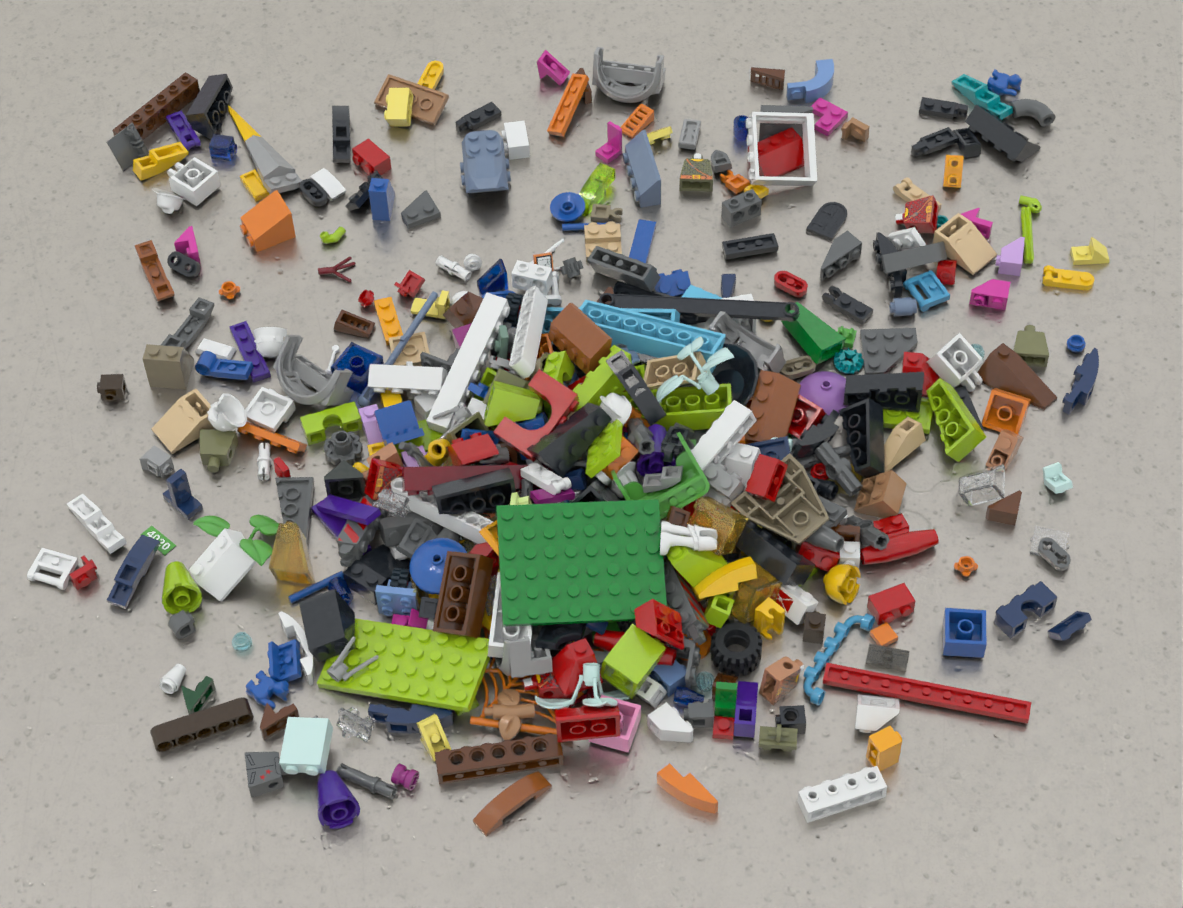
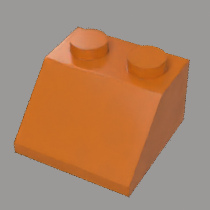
M997 388L992 389L981 423L982 426L998 432L1007 429L1019 435L1031 399Z

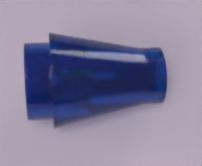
M677 686L673 702L678 703V705L688 706V703L703 702L705 695H701L685 686Z

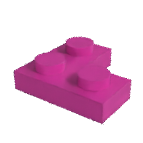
M819 98L811 106L813 107V114L820 117L814 124V129L826 136H829L848 117L847 111L822 98Z

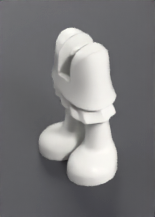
M662 521L660 555H666L671 546H686L693 548V551L698 550V552L716 550L718 532L716 529L700 527L695 524L694 526L688 524L686 528Z

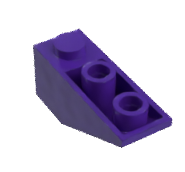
M738 681L734 736L752 738L755 736L758 682Z

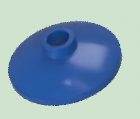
M561 193L551 201L550 211L557 220L573 221L584 213L585 201L576 193Z

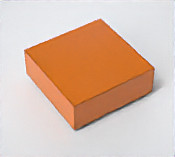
M887 622L870 631V636L880 649L898 641L897 634Z

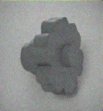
M346 431L333 433L331 438L325 440L323 446L327 460L334 465L341 463L343 460L353 464L355 463V458L361 457L363 451L359 436L353 432L347 433Z

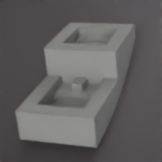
M683 465L663 467L662 473L645 474L642 486L644 493L663 490L680 482Z

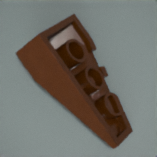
M1004 343L989 354L977 372L982 378V382L989 388H998L1031 399V405L1044 410L1058 398L1026 362Z

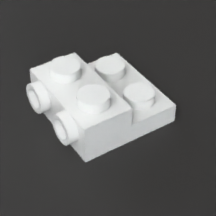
M261 387L245 409L247 421L275 433L282 422L286 423L296 407L294 400L289 396H282L273 389Z

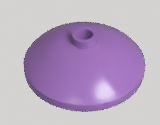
M829 371L815 372L806 376L800 382L799 394L823 408L827 415H830L833 409L839 412L840 409L849 406L843 405L846 378L837 373Z

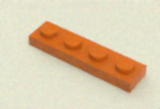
M572 73L547 129L549 135L564 137L589 81L587 75Z
M246 422L243 427L237 429L238 432L248 435V432L254 434L253 437L258 440L264 441L268 439L271 445L281 447V445L286 446V450L297 454L298 451L305 452L307 447L305 443L276 432L274 433L250 422Z

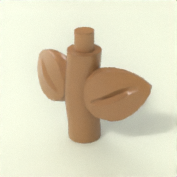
M504 689L498 695V704H493V707L484 708V716H493V719H500L498 727L504 740H512L521 729L520 719L535 718L534 703L520 704L521 696L518 691Z

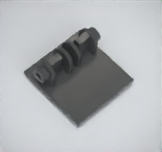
M133 123L106 142L122 171L130 167L134 159L149 156V150Z

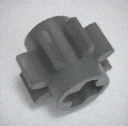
M575 257L563 261L564 266L560 267L562 275L567 274L568 278L580 275V269H583L581 260L576 261Z

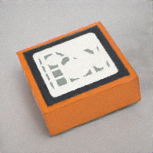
M551 252L533 255L534 264L550 267L553 271Z

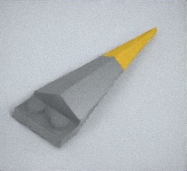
M228 105V112L248 148L265 189L271 194L276 190L281 193L300 188L299 185L302 180L295 173V169Z

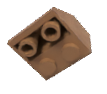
M893 470L862 481L863 487L859 491L854 511L878 518H887L899 513L907 483Z

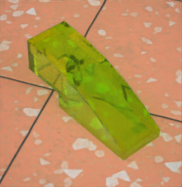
M600 162L589 176L578 194L585 201V211L582 215L587 217L592 211L593 204H598L606 195V189L615 180L614 168Z

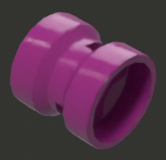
M399 763L392 773L391 782L396 785L401 784L405 789L412 791L418 782L419 772L414 769L407 770L405 765Z

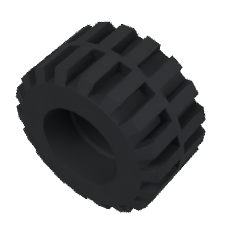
M732 620L729 621V624L724 623L721 628L717 627L711 640V660L715 667H719L720 672L726 671L727 675L735 674V676H739V674L747 675L748 671L753 672L755 666L758 667L762 655V639L760 632H757L754 626L750 627L748 622L743 624L741 620H738L736 623ZM730 645H741L746 649L741 652H733L727 649V647Z

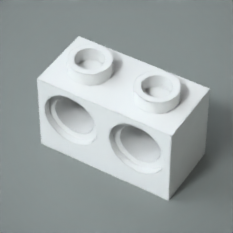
M517 260L511 273L512 288L527 291L529 288L536 286L543 295H547L553 283L552 268Z

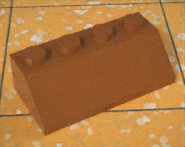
M569 303L551 322L548 333L549 340L561 351H566L570 360L586 375L590 370L594 372L600 365L598 363L602 357L606 358L610 354L609 349L611 348L612 338L575 304Z
M760 371L750 410L757 421L746 432L745 444L788 435L801 388L799 383L780 373Z

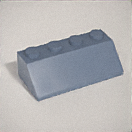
M642 130L625 145V153L622 154L624 164L627 163V175L631 176V188H635V201H639L640 208L661 204V178L646 130Z

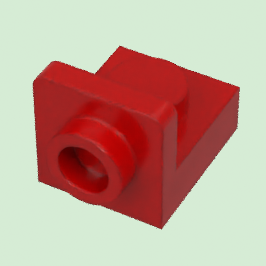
M957 260L938 261L937 278L942 284H955Z

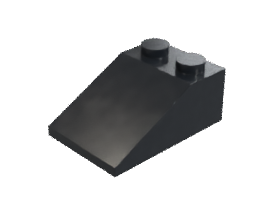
M382 544L362 555L360 560H355L343 572L345 586L374 605H377L376 586H387L389 579L391 580L393 569H410V561L408 559H395L390 548Z

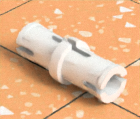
M442 255L436 260V266L448 271V274L455 275L465 282L470 279L472 272L461 267L458 262H452Z
M260 443L258 446L257 477L263 481V474L265 475V480L270 478V466L272 464V459L270 458L271 445L265 443L264 449L263 443Z

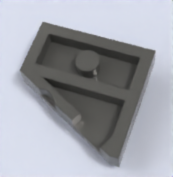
M425 190L401 212V217L408 229L440 218L441 213L428 191Z

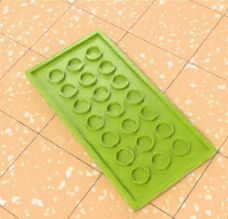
M355 618V649L351 650L343 661L348 667L347 673L376 655L379 658L350 676L346 681L341 679L337 682L327 673V670L339 657L337 655L326 660L317 681L318 687L323 689L470 712L490 659L488 656L489 639L434 632L429 629Z

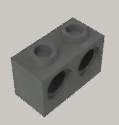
M753 189L722 202L721 217L730 228L761 215L762 200Z

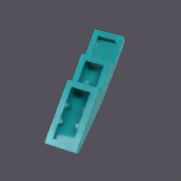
M966 74L951 81L952 85L974 105L977 104L986 108L1001 120L1013 113L1011 106L1000 102L999 95L988 91L987 84Z

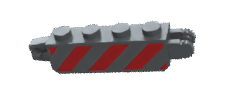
M369 496L361 497L358 503L379 508L381 515L369 525L351 520L346 522L337 537L338 554L341 557L340 564L342 567L351 566L354 560H360L363 553H366L370 541H373L375 533L379 529L378 519L386 518L388 515L387 498L372 500Z
M665 555L666 599L670 608L681 615L682 632L688 638H692L695 643L701 645L707 641L703 631L709 627V624L690 583L674 568Z

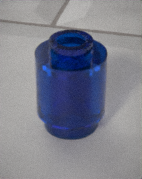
M745 115L735 117L733 122V135L739 141L747 140V135H749L748 128H746V119L748 117Z
M335 577L329 581L328 591L336 589L349 605L353 600V595L347 582L341 577Z

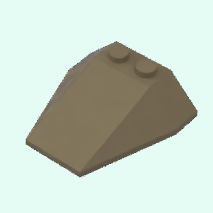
M789 453L781 460L788 467L775 502L749 495L744 491L730 504L744 518L800 545L829 520V516L804 467Z

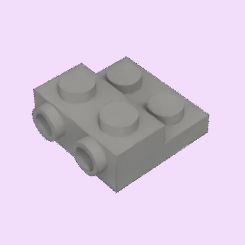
M711 462L703 472L710 484L709 491L695 501L719 518H722L731 507L730 503L742 493L745 486L742 484V478L734 472L730 475L726 472L728 469L719 462L715 465Z

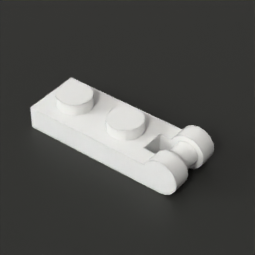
M532 463L520 469L521 477L552 495L560 493L561 490L571 488V481L568 477L562 478L540 464Z

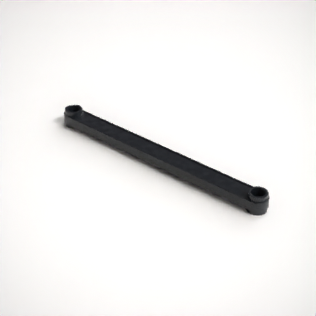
M604 293L599 298V303L605 304V302L611 301L606 305L618 308L676 309L680 316L716 317L722 311L726 312L731 318L794 322L800 315L799 307L794 302ZM790 310H794V311H795V312H793V313H787V312L790 311Z

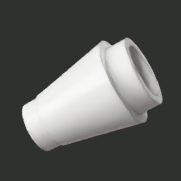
M176 664L160 679V688L168 694L178 691L186 668L181 664Z

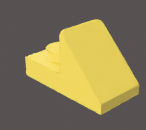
M1093 237L1090 239L1089 246L1071 247L1070 254L1073 265L1104 264L1110 262L1107 248Z
M436 714L416 723L422 736L420 740L434 762L436 761L435 752H440L443 749L451 750Z

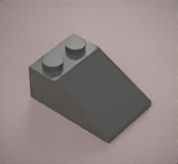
M761 105L760 112L813 113V107ZM760 123L759 142L791 127L802 137V124Z

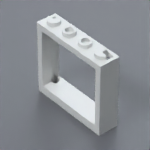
M752 112L746 119V128L749 131L747 145H749L750 150L747 156L748 162H750L748 176L751 179V185L813 186L817 182L813 113ZM756 123L802 124L805 177L759 176Z

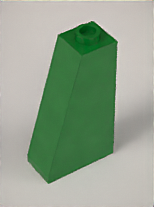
M796 302L800 311L798 319L794 322H781L816 364H819L839 353L844 346L846 338L799 302ZM790 310V311H788L787 313H793V312H795V311H794V310Z

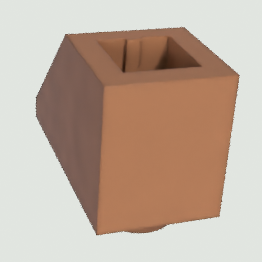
M1007 429L1001 430L986 462V466L1003 474L1016 456L1024 437Z

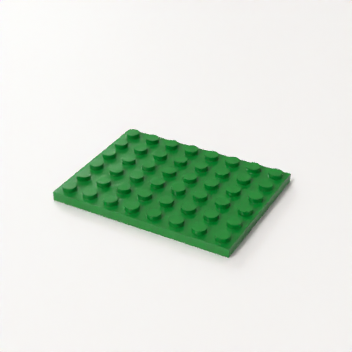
M659 499L496 506L503 627L636 621L634 609L651 599L667 606L663 555H660L661 524Z

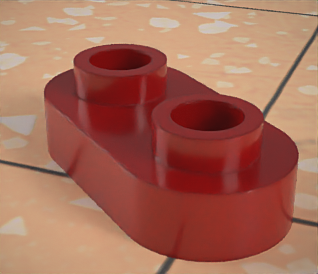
M778 271L774 275V285L777 288L795 297H802L807 293L808 284L805 280L788 271Z

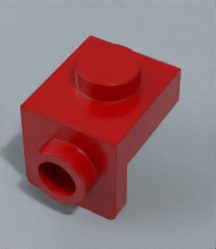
M409 270L400 284L395 282L394 285L398 288L397 292L404 297L409 295L414 298L425 282V279Z
M85 555L81 557L83 566L69 574L76 590L86 587L90 582L97 579L95 572L97 567L93 560H88Z

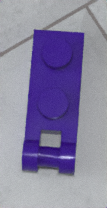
M182 110L166 116L169 126L187 151L194 146H201L198 136L187 121Z

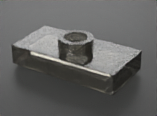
M869 643L866 664L906 672L910 651Z

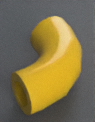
M444 438L430 442L425 458L433 466H441L450 456L447 447L451 443Z

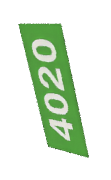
M152 525L141 534L159 540L161 543L158 550L164 555L176 546Z

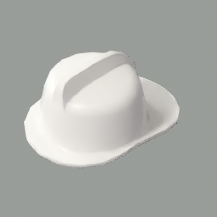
M152 188L157 193V206L162 208L164 213L172 214L174 211L179 210L183 200H186L169 191Z
M610 393L606 397L600 396L602 401L600 407L612 418L609 423H613L618 419L624 425L632 411V406L628 399L615 393Z
M634 461L627 463L617 473L623 486L633 481L639 483L634 474L636 464ZM613 479L610 489L615 495L623 499L624 496Z

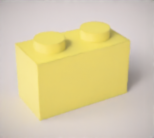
M389 88V94L386 95L387 110L384 112L385 120H387L390 127L410 126L413 94L410 88Z

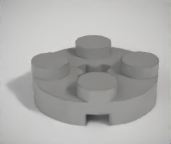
M491 356L489 363L493 369L498 370L500 368L504 370L505 368L509 372L517 374L509 365V360L498 357L496 361V357Z

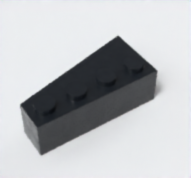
M508 467L432 486V491L439 514H465V512H475L477 514L483 513V511H495L496 513V506L510 505L511 493H515L516 488L514 478Z
M737 520L727 537L728 541L751 557L752 560L784 585L805 584L816 566L814 563L772 536L768 531L757 526L758 524L751 520Z

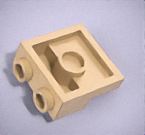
M610 221L601 225L595 222L584 225L586 262H588L587 259L596 246L622 254L620 224Z

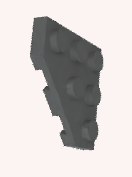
M916 328L860 329L864 374H887L894 365L896 366L903 360L904 352L913 351L917 347Z

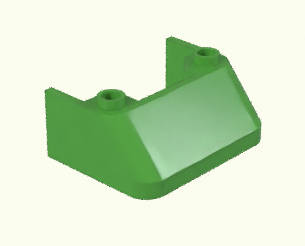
M680 432L676 434L685 451L676 458V466L683 465L682 478L677 484L663 490L644 493L640 483L633 481L623 486L615 470L611 471L613 479L626 501L659 499L660 520L667 517L670 506L681 509L705 495L710 488L705 474Z

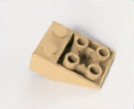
M957 213L934 231L933 244L944 241L947 257L951 260H957V264L972 275L997 257V253L975 225L960 213Z
M194 389L180 397L151 430L173 454L200 437V429H214L208 420L207 412L211 408L210 403L197 389Z

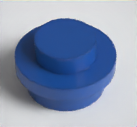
M1072 335L1067 340V348L1070 351L1081 352L1085 349L1086 343L1082 336Z

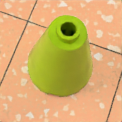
M171 562L165 569L162 604L164 609L171 614L179 613L182 610L191 613L202 602L201 590L182 562Z

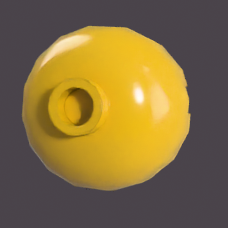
M839 564L831 568L823 579L827 595L833 601L847 605V602H853L860 587V584H856L857 577L861 578L859 569L849 564Z

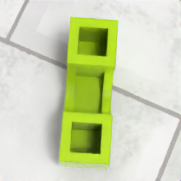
M566 351L553 352L548 355L543 372L563 384L564 381L572 379L575 367ZM541 398L547 409L552 408L546 400Z
M355 401L300 417L302 430L308 446L325 441V431L331 426H339L347 433L363 430L361 417Z
M735 591L710 596L704 613L708 623L718 628L723 626L730 615L734 603L732 598Z

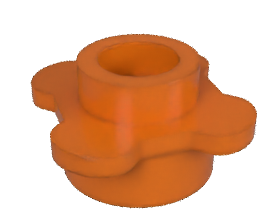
M232 281L224 282L221 286L222 289L219 290V295H224L227 299H233L235 294L240 292V287L236 286Z
M963 556L959 559V562L954 564V568L959 570L964 577H969L972 571L978 569V564L975 563L973 558Z

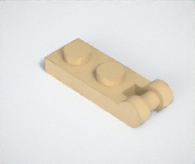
M908 177L893 187L894 193L906 202L930 196L914 185ZM937 201L940 210L942 204Z

